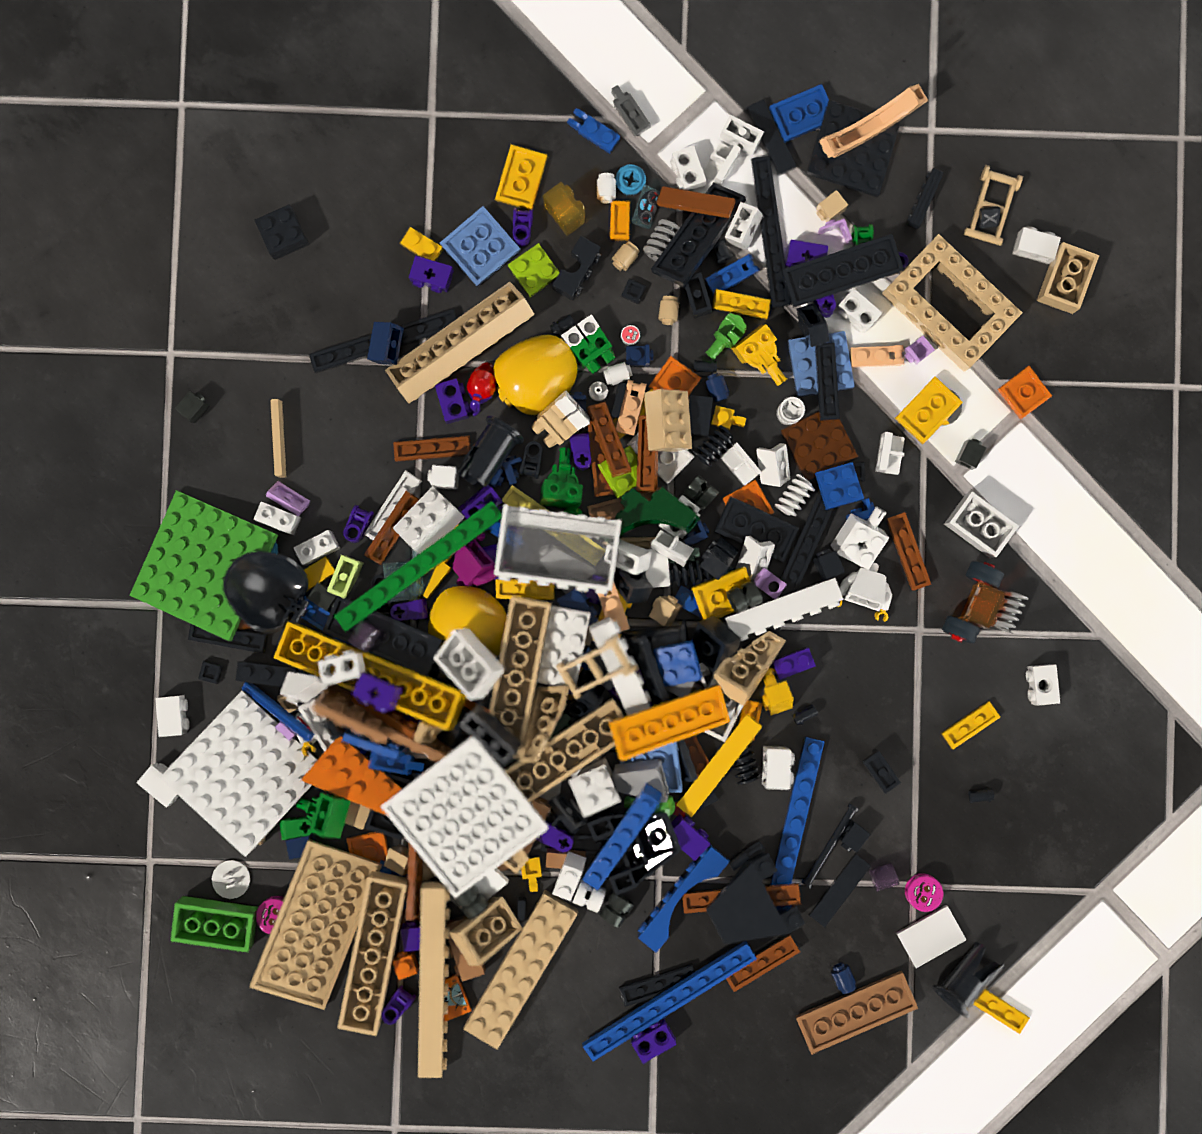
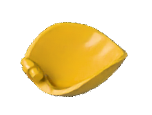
M553 335L532 337L508 348L497 358L493 367L494 377L499 385L496 388V391L499 393L498 397L508 407L514 405L520 412L528 415H538L564 391L569 393L575 383L577 362L571 348L562 339Z
M454 586L444 590L434 602L433 608L430 609L428 634L444 640L443 646L454 630L469 629L488 651L497 658L501 653L507 615L498 600L485 590L471 586Z

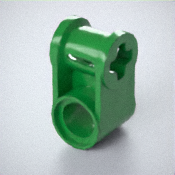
M872 224L865 227L852 225L851 237L853 246L873 240L874 230Z
M307 816L285 818L279 821L281 840L308 836L313 833L310 831L312 821Z

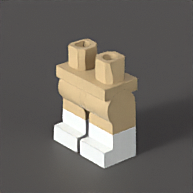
M564 391L537 415V419L531 428L536 434L541 433L544 429L549 433L543 438V441L550 448L557 443L561 445L579 429L587 426L590 423V417L579 405L577 406V402L567 391Z

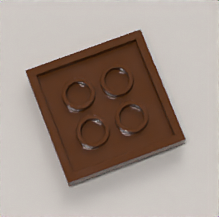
M819 412L781 430L802 476L808 481L816 477V472L840 466L858 457L840 419L820 421Z

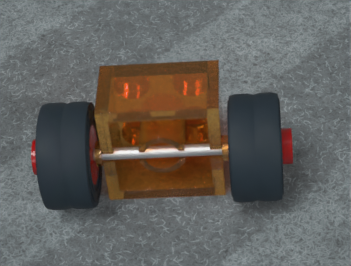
M972 561L966 572V577L977 582V584L973 585L960 617L948 616L942 627V631L951 635V639L961 643L965 641L974 644L980 629H990L991 626L993 627L998 618L996 616L997 611L1005 603V593L998 590L1004 574L992 564Z

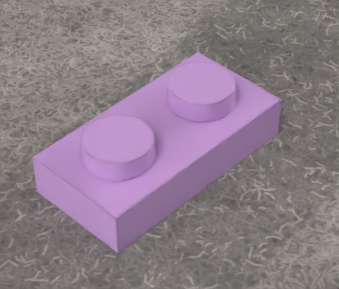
M279 481L266 494V497L297 516L310 503L308 499Z

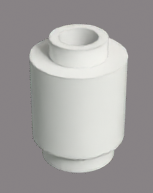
M599 174L597 179V199L601 200L602 203H611L612 200L616 199V179H614V174Z
M625 362L609 366L606 370H603L607 385L626 382L628 379L630 380V376H633L630 365H626Z

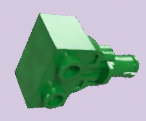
M560 448L558 468L557 464H554L552 472L544 480L541 486L539 505L564 509L568 507L578 508L580 506L583 485L579 484L578 478L575 475V467L571 469L570 459L572 450L570 448H567L566 453V448Z
M321 793L320 797H312L313 801L302 796L298 800L300 803H296V807L305 810V813L311 814L307 815V818L312 821L310 831L322 837L340 838L351 801L338 795Z

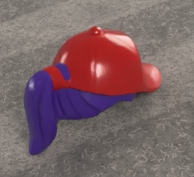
M488 362L479 365L472 372L467 383V391L472 400L470 409L473 416L480 412V404L487 402L493 396L497 387V381L493 373L494 365Z

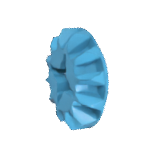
M630 164L618 170L616 185L620 192L626 195H635L641 192L645 186L646 177L640 167ZM633 173V180L636 182H632L630 187H628V181L625 179H629Z

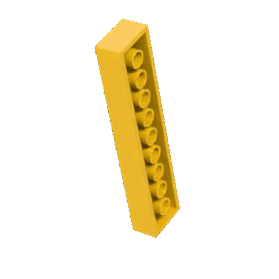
M287 622L274 655L275 659L321 678L318 662L324 661V657L329 655L340 657L343 656V652L354 650L355 653H362L366 673H370L403 688L395 709L445 730H454L467 697L462 690L301 624ZM352 660L348 664L350 670L354 667ZM334 665L330 668V672L333 675L336 670ZM359 678L337 683V685L354 691Z

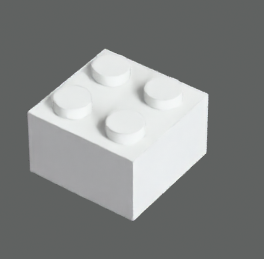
M763 746L762 785L766 789H790V784H793L794 775L790 770L791 765H794V753H791L788 747Z
M605 764L568 780L585 818L621 802Z

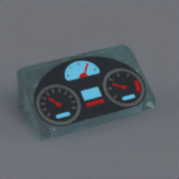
M643 185L632 218V224L650 229L658 206L659 191L648 185Z

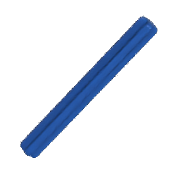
M249 682L243 684L242 690L303 740L308 742L313 739L314 732L257 686Z

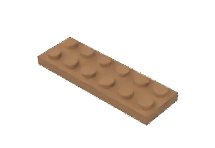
M899 971L795 1017L811 1054H814L914 1011L918 1007L903 972Z

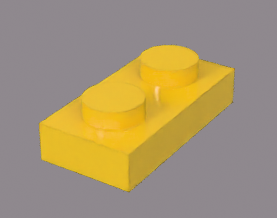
M411 227L400 242L402 246L418 256L432 261H436L443 250L442 246Z

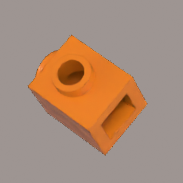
M403 950L398 952L392 961L398 980L417 974L420 969L414 951L404 952Z

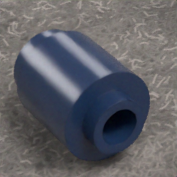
M718 373L708 376V381L705 383L715 403L729 398V389L724 376H719Z
M844 963L834 965L831 974L838 990L842 994L854 991L856 989V981L849 965Z

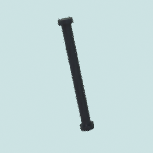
M850 803L847 806L849 807L806 879L801 881V883L809 888H812V882L854 813L859 811L858 808Z

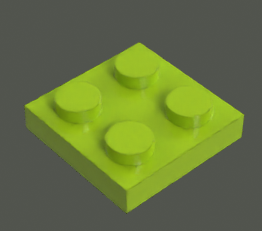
M539 243L508 264L509 269L529 297L554 281L560 273Z
M631 445L624 448L631 467L630 473L612 478L606 460L598 464L600 471L616 498L637 486V455Z

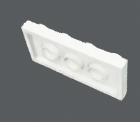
M551 606L537 682L554 686H567L555 665L560 662L566 664L582 656L590 612ZM581 663L567 669L576 685Z

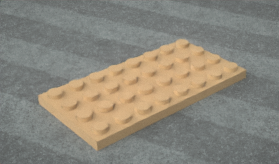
M308 839L250 983V988L324 1010L359 924L368 876L371 871L380 872L382 864Z

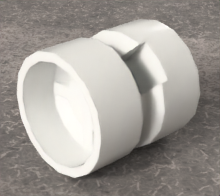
M796 397L786 398L777 409L778 420L785 425L797 423L805 413L803 402Z
M581 879L572 903L581 907L587 905V909L598 913L606 893V888L600 887L597 890ZM590 891L591 894L587 900L584 897L586 892Z

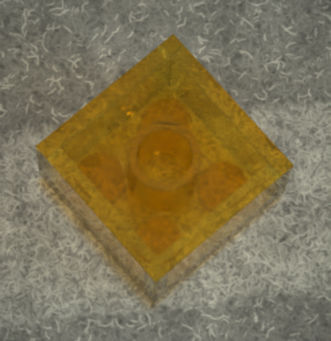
M560 182L543 195V202L546 210L566 236H568L585 223L586 214L584 210L586 209L580 200L576 201L572 196L574 193L568 185L564 186Z

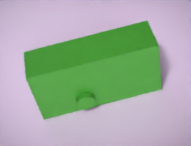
M182 896L175 903L171 941L249 952L254 945L257 924L256 913L259 907Z

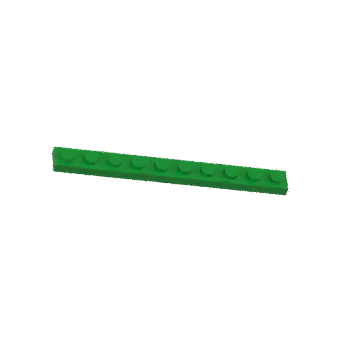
M491 501L334 617L345 632L349 631L500 521L502 513L494 502Z

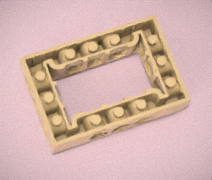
M939 234L882 293L890 303L964 372L971 368L1022 314L1011 301ZM936 264L938 270L948 276L954 282L953 285L955 287L958 286L965 292L969 300L972 299L982 308L981 311L984 314L992 315L995 313L969 340L913 289Z

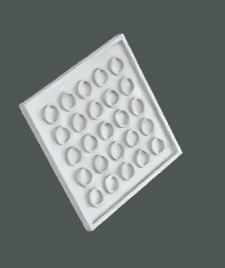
M241 691L159 778L246 857L312 786L301 781V779L318 759L308 750L309 757L302 753L303 746L295 738L288 740L275 728L278 722L244 691Z
M472 736L381 806L455 898L549 827L489 751Z

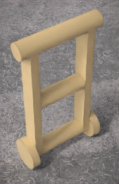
M986 165L980 179L984 183L970 228L965 229L964 235L1001 246L1003 238L1000 236L1014 190H1019L1023 176L1018 175L1017 178L990 171V166ZM990 179L1010 185L1004 206L983 201ZM994 206L1001 208L1000 214L1002 215L995 236L975 230L980 208Z
M618 634L604 641L605 645L566 664L560 662L555 665L575 699L581 697V692L621 673L624 676H628L638 669L635 664H630L617 640L620 638ZM612 648L622 667L603 675L593 656ZM586 661L596 679L578 688L567 669Z

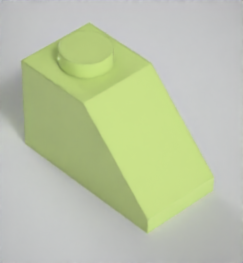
M341 555L327 591L346 598L356 583L364 563L349 556Z

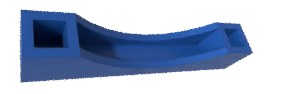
M648 783L644 785L618 827L587 867L582 878L584 882L599 890L659 804L663 793Z
M710 844L696 862L692 861L686 868L688 872L684 877L680 876L674 883L675 888L672 892L668 891L662 898L663 903L660 907L656 906L649 915L651 918L648 922L644 921L637 930L639 932L638 939L657 953L669 938L670 918L680 898L697 883L718 877L729 863L728 858Z

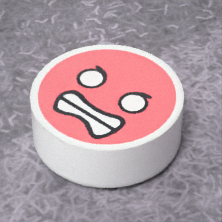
M628 325L623 328L621 332L623 343L635 345L639 341L640 332L637 327Z

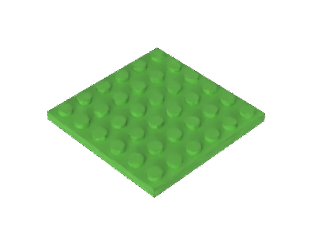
M176 490L130 596L225 640L232 641L241 619L232 610L224 596L223 579L225 573L234 560L243 554L256 551L271 553L278 534Z

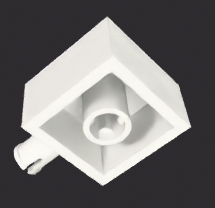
M875 507L867 521L851 513L833 540L831 547L834 551H837L838 555L868 570L889 539L886 533L877 527L887 513L881 508Z

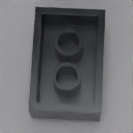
M383 771L402 788H405L413 781L399 774ZM370 809L364 828L400 840L405 837L389 816Z

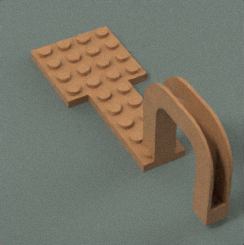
M336 684L328 685V688L321 693L311 710L315 711L316 715L323 718L328 717L334 720V723L337 725H346L357 734L370 736V739L377 743H385L390 738L393 743L408 746L411 751L418 754L423 753L435 762L440 761L454 750L438 739H435L432 743H417L413 739H409L371 713H368L362 707L351 702L353 692ZM538 796L530 804L545 821L551 807L547 803L549 800ZM535 839L523 847L527 855ZM503 863L497 867L500 871L509 869Z

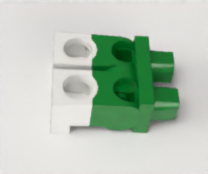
M592 314L578 323L577 327L574 326L561 335V339L571 348L582 367L587 368L592 374L601 369L596 361L601 356L607 364L616 358L612 351L611 343Z

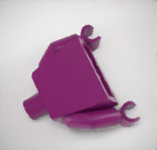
M484 533L455 553L452 568L459 576L456 581L458 586H479L498 577L494 575L495 563L478 544V542L484 540ZM503 560L502 568L504 567V565L508 564L507 561Z

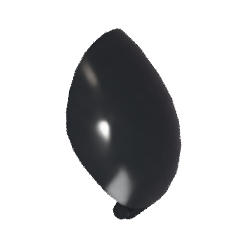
M262 551L243 554L236 558L229 566L223 579L224 596L232 610L245 624L263 633L278 632L291 619L298 623L301 617H304L308 610L306 609L310 602L304 599L309 582L307 574L299 564L283 555Z

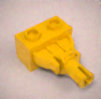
M767 324L760 325L731 349L741 363H748L750 366L758 368L761 374L768 372L776 385L779 386L787 378L777 366V362L780 361L776 355L777 348L774 343L777 338Z
M769 667L762 678L766 687L764 688V695H762V704L765 711L769 710L770 716L793 707V697L787 681L778 684L774 676L776 671Z

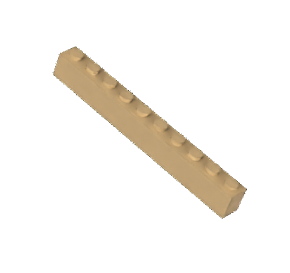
M423 882L421 888L418 1078H442L443 1070L447 1069V1058H443L444 1052H447V1039H444V1033H447L448 1021H444V1014H448V1002H445V996H448V984H445V977H448L449 965H445V958H449V946H446V939H449L450 928L446 927V920L450 919V908H446V901H450V891L442 882Z

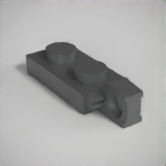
M618 84L611 88V93L615 98L612 100L614 107L634 137L649 129L651 124L632 95L627 91L623 93Z

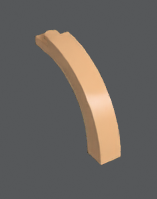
M919 84L911 86L860 121L821 139L819 142L822 145V149L829 158L840 156L888 129L922 106L928 99Z

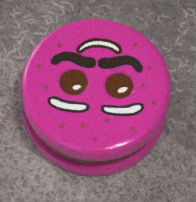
M919 873L907 881L905 897L915 909L929 912L941 904L943 889L934 877L929 874Z
M269 897L259 906L256 913V921L260 929L265 933H271L285 897Z

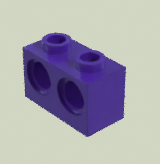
M453 379L436 384L435 388L445 422L449 424L469 418L468 413L471 410L468 401L464 402L463 394H466L463 383ZM450 387L456 389V393L453 396L446 395V391ZM456 405L460 406L461 412L457 415L452 414V408Z
M665 1019L657 1021L631 1038V1044L643 1064L677 1044L676 1038ZM664 1031L666 1035L663 1038H658L656 1033ZM642 1041L649 1042V1046L646 1048L640 1047L639 1044Z

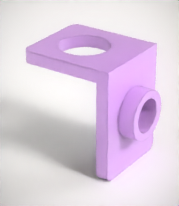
M845 218L839 221L835 219L825 223V226L820 227L818 231L820 235L840 227L845 243L849 244L852 240Z
M765 568L756 575L753 581L757 587L775 600L787 586L786 583ZM774 581L778 582L779 589L776 592H771L769 584Z

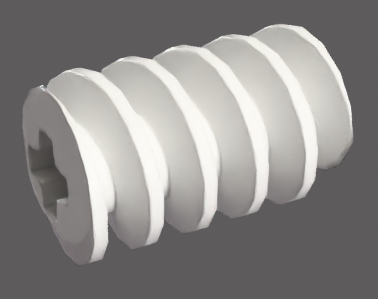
M799 474L796 475L799 480H792L794 486L788 485L787 488L790 492L784 491L783 495L785 498H779L781 505H774L788 516H797L794 509L801 510L799 503H806L803 497H811L807 491H815L812 484Z

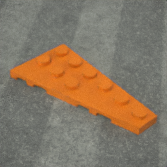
M342 736L329 746L301 779L303 782L384 815L387 814L381 808L382 804L403 789L382 770L369 768L370 760L352 744L342 741Z

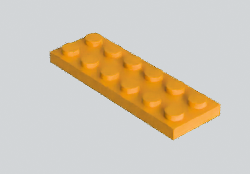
M716 684L609 722L619 759L623 761L729 723L730 719L721 687Z

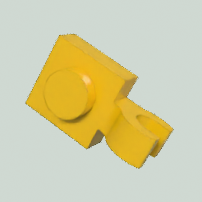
M716 406L711 425L717 427L722 425L730 430L731 424L744 427L746 418L733 416L735 410Z
M540 856L529 858L521 868L522 878L529 879L530 892L538 891L537 877H542Z

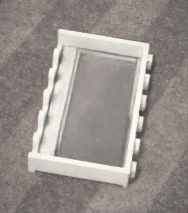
M504 505L494 575L499 576V580L510 581L512 577L518 578L520 583L530 584V580L538 581L537 585L542 586L556 583L557 588L568 589L570 585L577 586L576 590L588 592V588L596 589V593L607 594L608 591H612L622 521Z

